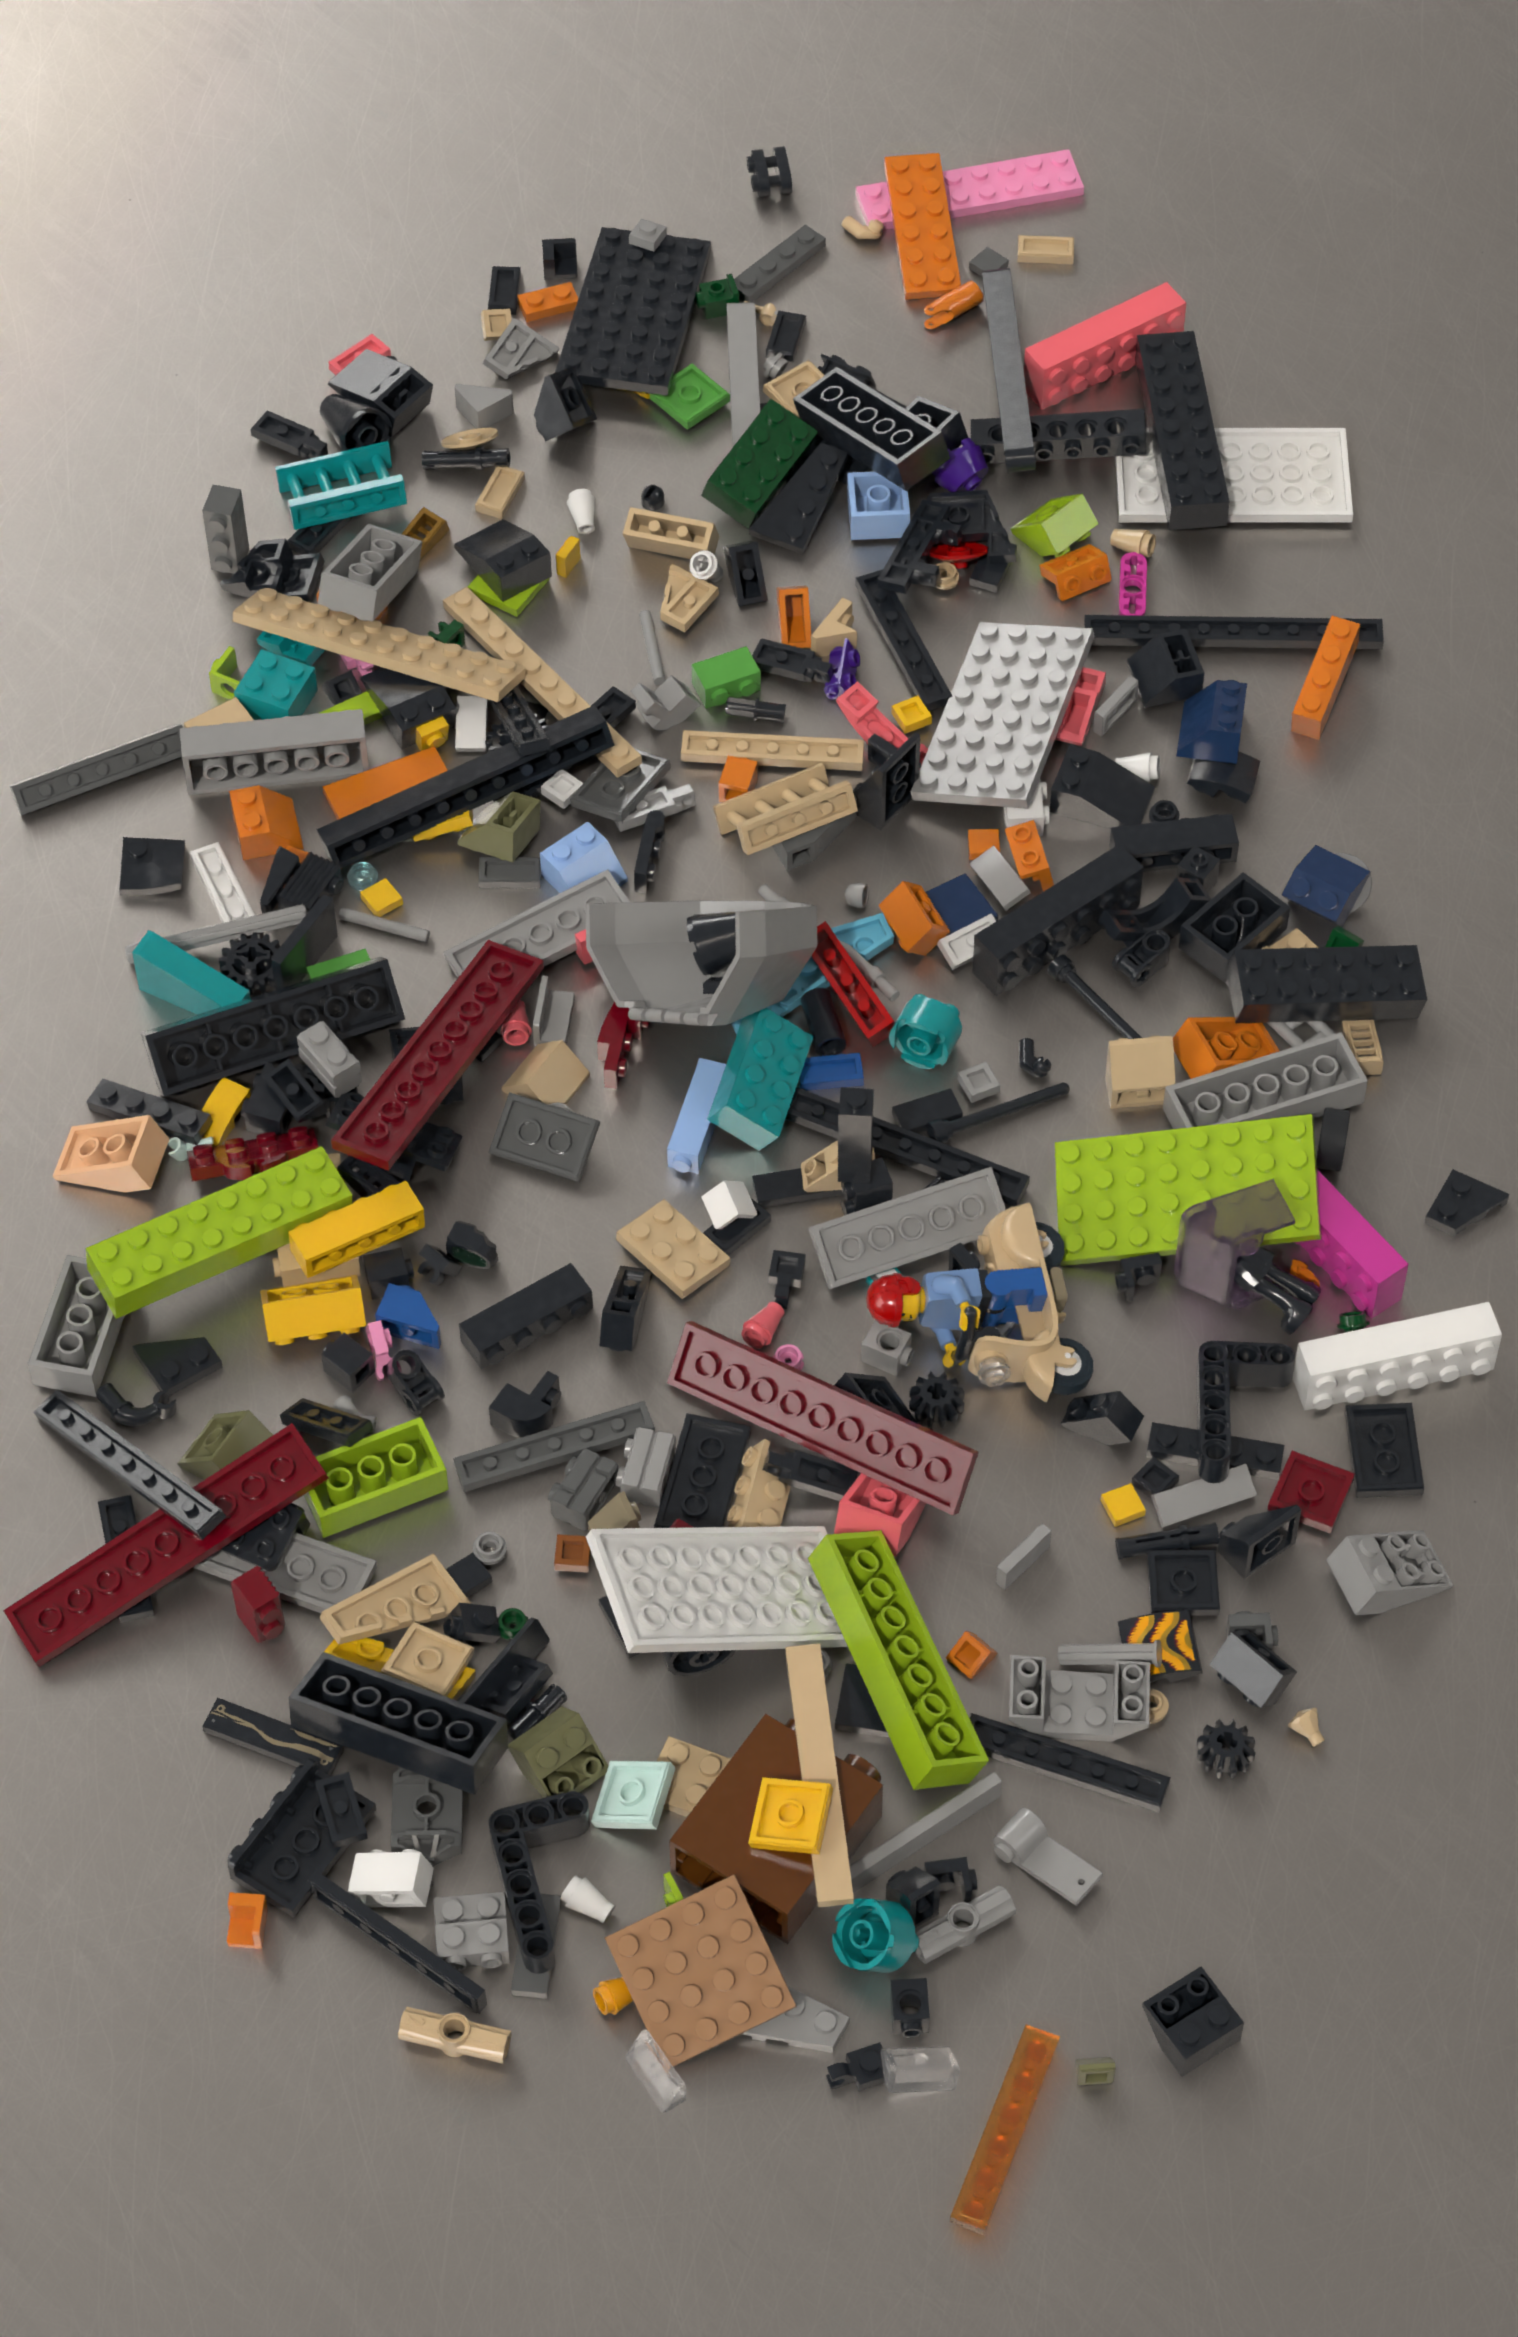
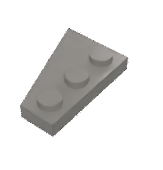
M788 1986L797 2007L741 2034L752 2036L754 2040L766 2042V2039L788 2042L789 2046L833 2053L850 2024V2017Z

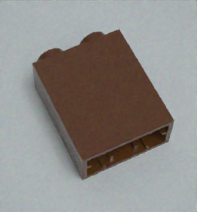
M765 1713L669 1840L670 1871L699 1890H703L735 1874L760 1928L788 1945L816 1907L817 1897L811 1854L751 1848L748 1843L762 1777L802 1781L794 1719H789L784 1725ZM848 1754L844 1760L835 1756L849 1860L882 1817L883 1784L880 1783V1773L870 1762L855 1754Z

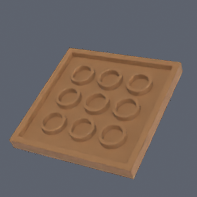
M735 1874L605 1937L665 2070L676 2067L797 2007Z

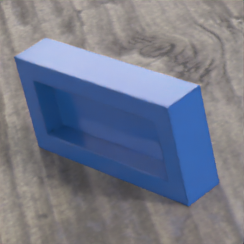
M860 1053L806 1057L799 1077L800 1089L811 1091L864 1086Z

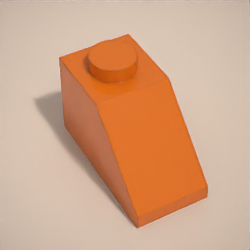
M806 585L776 587L781 643L799 648H811L808 587Z

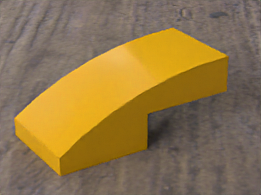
M224 1077L209 1096L201 1111L210 1114L213 1122L202 1139L212 1136L214 1139L212 1147L222 1145L234 1129V1119L241 1111L244 1100L251 1097L250 1089Z

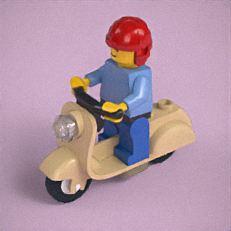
M1030 1203L1013 1206L1000 1212L986 1225L983 1234L978 1236L977 1248L979 1254L984 1256V1269L930 1272L923 1276L921 1285L911 1276L893 1273L873 1281L868 1288L866 1297L867 1308L872 1318L878 1323L888 1325L891 1328H898L900 1321H914L919 1317V1324L923 1327H929L936 1334L941 1349L946 1351L942 1358L945 1367L951 1368L958 1364L961 1366L966 1360H969L968 1370L978 1376V1380L981 1383L987 1384L990 1387L1000 1386L1005 1382H1026L1033 1394L1047 1403L1051 1392L1061 1395L1078 1393L1088 1385L1092 1377L1093 1359L1090 1352L1081 1343L1069 1338H1061L1058 1335V1324L1063 1323L1066 1317V1313L1063 1310L1068 1298L1063 1274L1059 1268L1064 1257V1242L1054 1228L1042 1222H1035ZM1015 1322V1324L1020 1326L1023 1341L1000 1337V1332L995 1327L999 1324ZM952 1330H962L957 1347H954L956 1340Z

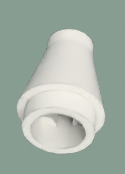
M576 489L569 494L567 506L575 521L578 533L589 534L595 530V497L588 489Z
M704 550L692 556L689 567L690 572L695 578L717 582L722 578L723 569L712 552Z
M1152 752L1123 758L1116 757L1115 762L1143 780L1151 782L1152 779H1159V755H1153Z
M577 1875L572 1878L560 1897L561 1900L566 1902L565 1907L597 1919L603 1924L615 1908V1905L610 1903L586 1877L581 1879Z

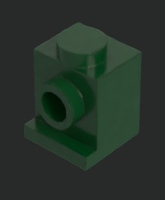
M732 273L726 274V279L699 284V292H696V303L698 309L703 308L706 320L727 316V303H739V292Z

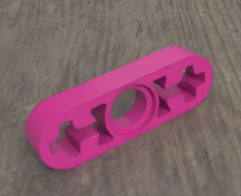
M1130 552L1121 558L1118 615L1145 616L1147 560L1140 553ZM1131 565L1136 566V575H1130ZM1128 586H1137L1138 588H1140V591L1137 593L1127 592L1125 588ZM1130 604H1135V614L1129 613Z

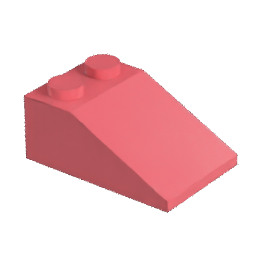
M861 1473L839 1502L834 1534L881 1530L893 1556L896 1557L909 1540L926 1503Z

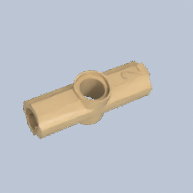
M406 2007L405 2011H403L398 2032L399 2040L438 2048L450 2057L468 2055L502 2064L507 2058L512 2036L510 2030L468 2021L460 2013L441 2015L411 2007ZM459 2031L463 2033V2035L457 2039H450L446 2037L450 2032Z

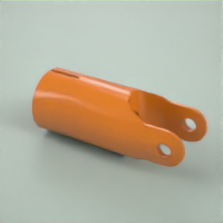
M970 280L924 308V313L932 317L924 322L925 328L935 329L983 302V294L979 286Z

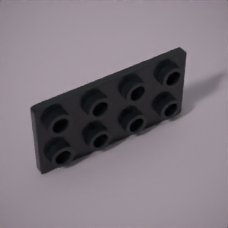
M354 1092L341 1094L327 1119L326 1126L338 1131L364 1097ZM426 1122L390 1170L381 1169L399 1182L407 1181L408 1183L416 1161L442 1171H447L463 1136L455 1133L448 1127H440Z

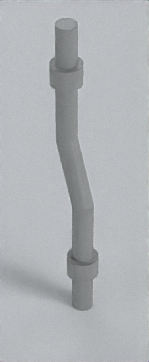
M767 884L762 885L758 890V893L766 901L789 902L785 897H780ZM840 941L860 972L864 975L868 984L872 988H878L891 1002L895 1001L899 997L900 992L885 979L886 974L877 966H872L851 945Z

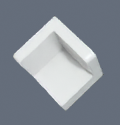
M724 1180L701 1196L715 1229H723L737 1218H754L757 1215L744 1182Z

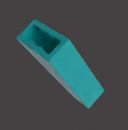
M148 930L132 952L139 990L198 1015L250 998L248 989L153 931Z

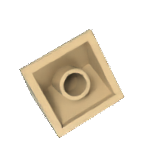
M563 1040L546 1042L536 1045L501 1088L502 1092L508 1095L510 1092L548 1105L556 1102L567 1104L589 1078L590 1072Z

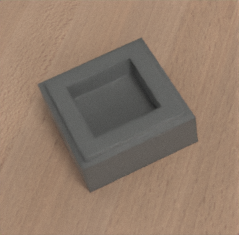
M986 247L969 262V269L982 277V271L1007 268L1009 260Z

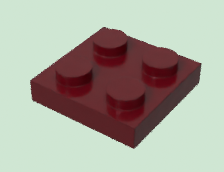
M1292 1450L1270 1498L1267 1510L1272 1511L1298 1505L1302 1509L1300 1523L1331 1534L1354 1481L1355 1473Z

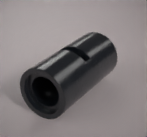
M815 988L807 991L801 997L800 1002L810 1034L813 1036L816 1053L819 1056L841 1053L847 1044L830 991L825 988Z

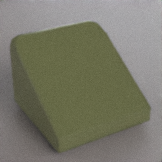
M1102 2057L1075 2060L1077 2085L1108 2084L1114 2082L1116 2066L1112 2058Z

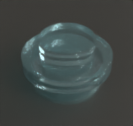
M368 862L354 864L347 875L350 887L357 891H363L377 883L379 879L377 870Z

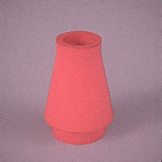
M519 1000L503 1021L500 1029V1034L504 1041L512 1046L525 1044L532 1033L526 1013V1006L521 1000Z
M769 1302L765 1308L743 1324L742 1338L749 1346L760 1349L771 1343L779 1322L785 1314L782 1306L776 1302Z

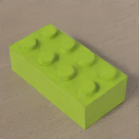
M418 1417L363 1438L351 1447L342 1446L316 1456L329 1479L304 1494V1497L322 1537L325 1538L449 1490L447 1471L422 1417Z

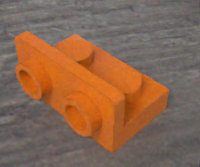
M1091 544L1039 565L1041 576L1056 585L1058 599L1061 601L1110 582L1112 579L1107 554Z
M1034 820L1006 828L1005 833L1019 877L1021 879L1032 877L1034 882L1040 880L1043 892L1054 885Z

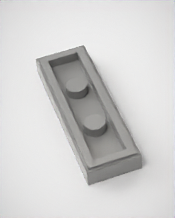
M1243 1464L1229 1469L1228 1477L1223 1482L1213 1484L1201 1478L1151 1495L1161 1527H1165L1257 1496L1247 1464Z

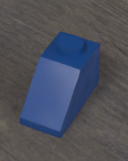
M389 1283L375 1314L376 1321L381 1320L383 1329L388 1328L390 1335L393 1337L439 1349L441 1346L440 1327L420 1291H416L407 1285L398 1286Z

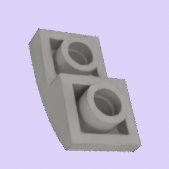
M992 846L969 863L973 871L987 886L1005 911L1031 893L995 846Z

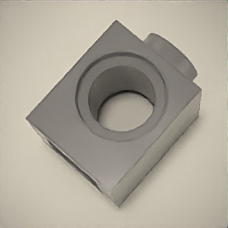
M875 1320L861 1344V1361L897 1376L902 1366L907 1367L910 1364L914 1355V1348L911 1347L912 1334L899 1328H891L888 1325L880 1324ZM891 1347L894 1350H886L884 1348Z

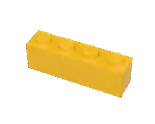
M407 1181L397 1185H389L381 1192L367 1198H359L351 1205L339 1210H332L321 1218L309 1223H302L293 1230L288 1231L290 1250L308 1279L425 1228L424 1208Z

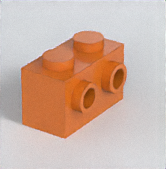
M902 881L878 905L885 915L890 928L897 934L899 945L907 953L926 956L940 939L950 933L947 925L921 885Z

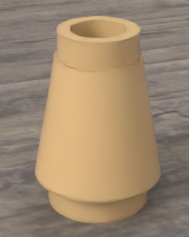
M1114 529L1111 534L1110 544L1127 553L1136 552L1149 558L1155 550L1156 536L1150 534L1149 530Z

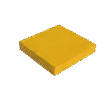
M762 1777L748 1842L750 1847L820 1855L833 1793L831 1783Z

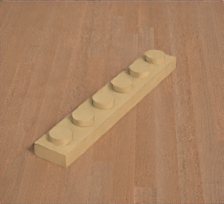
M683 730L681 761L725 764L729 755L757 761L759 766L810 768L823 763L825 769L862 771L864 740Z

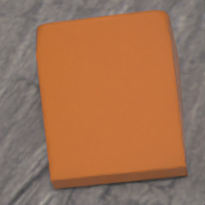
M965 1631L945 1658L967 1677L973 1679L998 1653L976 1634Z

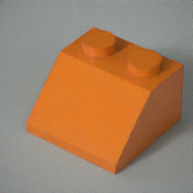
M260 785L229 791L232 814L243 860L275 855L279 846L285 849L288 845L300 850L304 849L292 798Z

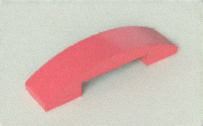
M858 681L837 698L836 702L841 711L867 744L868 739L874 733L897 748L908 740L876 708L879 701ZM922 743L920 744L919 760L921 765L928 750Z

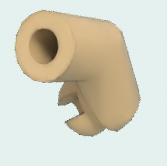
M847 216L842 221V227L857 239H878L882 235L881 231L884 228L883 223L877 219L870 220L869 226L860 224L852 216Z

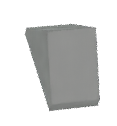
M464 384L455 385L456 408L475 428H487L513 414L512 390Z

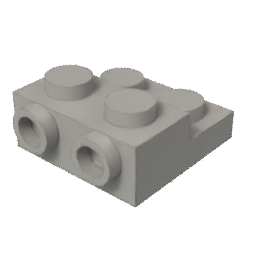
M505 1892L434 1898L436 1952L438 1957L458 1971L471 1966L496 1968L504 1963H510Z

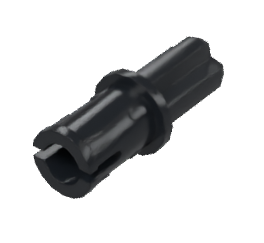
M728 697L725 712L727 715L754 718L753 721L755 722L757 719L784 723L786 704L759 701L760 698L750 700Z
M551 1684L538 1699L526 1705L527 1711L508 1729L509 1736L513 1740L517 1739L555 1712L567 1701L566 1693L559 1686Z

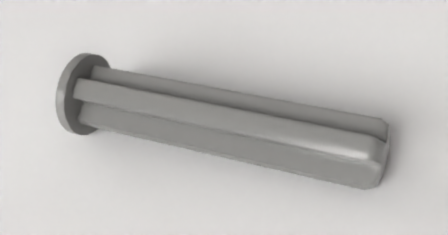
M1155 1640L1154 1643L1062 1644L1058 1648V1660L1061 1665L1115 1664V1661L1150 1662L1155 1667H1161L1162 1645L1160 1640Z

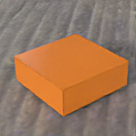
M968 829L969 860H975L992 846H995L1000 852L999 829Z

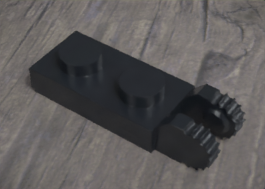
M661 810L650 811L645 821L634 870V891L637 893L646 894L648 883L655 880L656 864L653 863V859H659L661 842L664 841L665 815Z

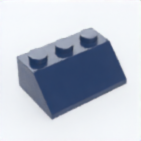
M1216 680L1184 701L1176 757L1237 764L1247 683H1239L1235 680Z

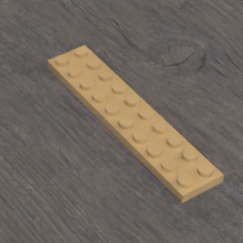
M271 588L260 589L233 611V622L495 702H499L525 679L526 667L517 665L511 660H500L490 657L484 652H473L463 649L457 644L442 643L431 636H420L410 633L404 628L390 627L378 620L373 622L359 620L353 615L332 611L326 606L304 601L298 596H287L277 593L276 590Z

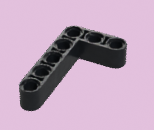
M1207 1341L1200 1346L1196 1372L1198 1473L1204 1481L1214 1484L1223 1482L1228 1477L1231 1456L1230 1386L1283 1388L1288 1386L1292 1382L1295 1352L1288 1345L1280 1343Z
M576 1791L501 1808L494 1811L488 1820L491 1845L522 1960L526 1969L535 1974H542L553 1969L555 1953L551 1931L528 1848L576 1837L588 1830L590 1826L589 1803L586 1796ZM570 1812H580V1814L576 1816L567 1815ZM537 1820L546 1821L545 1823L539 1825L533 1824V1822ZM504 1828L512 1829L508 1833L499 1832ZM513 1858L520 1859V1861L516 1863L507 1862L508 1860ZM519 1889L529 1890L524 1894L515 1893ZM527 1918H535L538 1920L536 1923L532 1925H526L522 1923V1921ZM537 1949L546 1951L543 1955L534 1956L531 1954L532 1951Z

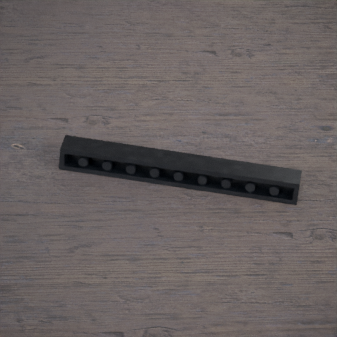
M593 705L543 728L550 742L551 749L521 756L514 743H508L316 830L330 861H333L335 864L338 863L341 868L346 867L435 827L437 824L461 815L468 810L475 809L611 748L615 745L607 722L596 706Z

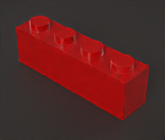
M824 921L817 926V948L811 957L872 1047H875L889 1037L890 1031L896 1023L828 923Z

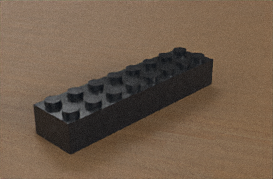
M1194 331L1137 335L1135 362L1168 529L1179 530L1227 526L1230 501Z
M378 957L141 1032V1036L158 1091L161 1095L167 1096L264 1065L266 1062L271 1063L299 1054L297 1036L320 1021H324L339 1040L405 1020V1015L388 959Z

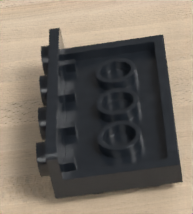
M312 1758L304 1765L301 1764L295 1769L291 1776L290 1784L283 1792L279 1791L273 1797L268 1812L263 1818L255 1820L249 1830L247 1839L242 1845H237L233 1848L227 1860L230 1879L254 1894L265 1895L267 1902L293 1918L312 1894L310 1880L317 1872L326 1876L350 1845L333 1848L315 1786V1781L331 1776L318 1768V1762ZM355 1791L365 1825L377 1810L376 1803Z

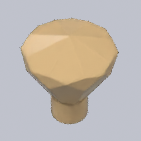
M1317 1708L1298 1711L1288 1724L1289 1728L1307 1737L1313 1747L1325 1741L1319 1731Z

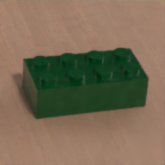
M770 398L707 480L701 496L749 529L786 481L788 475L811 448L818 431Z

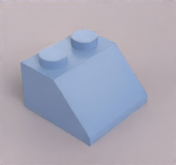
M586 822L540 852L541 876L559 893L607 869L619 887L628 882V877L608 840L589 822Z

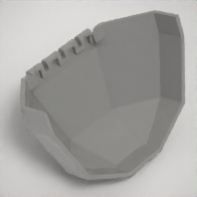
M704 900L586 904V948L617 1007L629 1008L628 1017L631 1020L695 1026L728 1025L778 1003L785 998L817 948V906L801 902ZM735 912L736 955L729 966L713 975L705 976L699 969L693 952H696L694 941L689 942L687 918L694 914ZM710 977H723L714 994H703V982Z

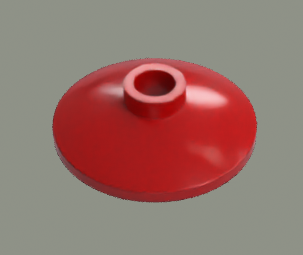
M960 542L958 546L942 544L932 547L929 555L935 559L950 562L956 569L968 567V561L978 559L987 554L988 547L983 544Z

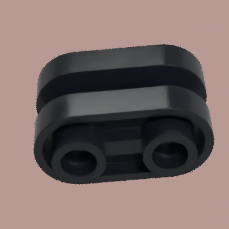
M785 146L773 147V156L769 157L764 156L763 149L751 150V156H747L746 161L748 173H753L751 175L752 192H757L759 197L770 196V187L779 186L780 194L792 193L791 171ZM774 167L776 175L769 176L767 168Z

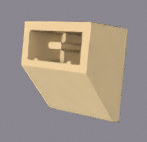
M1155 1035L1148 1038H1121L1109 1041L1105 1080L1110 1109L1163 1105L1165 1087L1176 1084L1172 1036L1161 1037Z

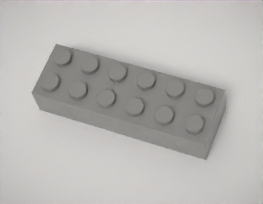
M362 709L180 728L181 753L188 795L231 791L257 785L269 787L344 779L369 770Z
M1342 1032L1167 1086L1165 1087L1163 1110L1173 1129L1312 1114L1314 1119L1323 1116L1325 1108L1343 1110L1364 1103L1368 1080Z

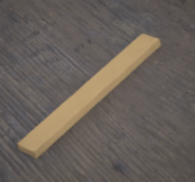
M820 1644L785 1647L802 1781L831 1783L833 1787L820 1855L811 1854L818 1907L854 1904Z

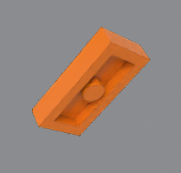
M571 282L517 295L518 305L526 322L573 311L579 299Z

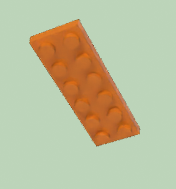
M928 153L884 157V168L905 300L941 297L961 286L940 154Z

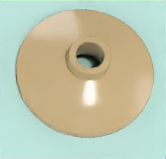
M495 428L465 430L445 437L441 444L444 448L452 450H474L476 447H481L496 438L498 430Z

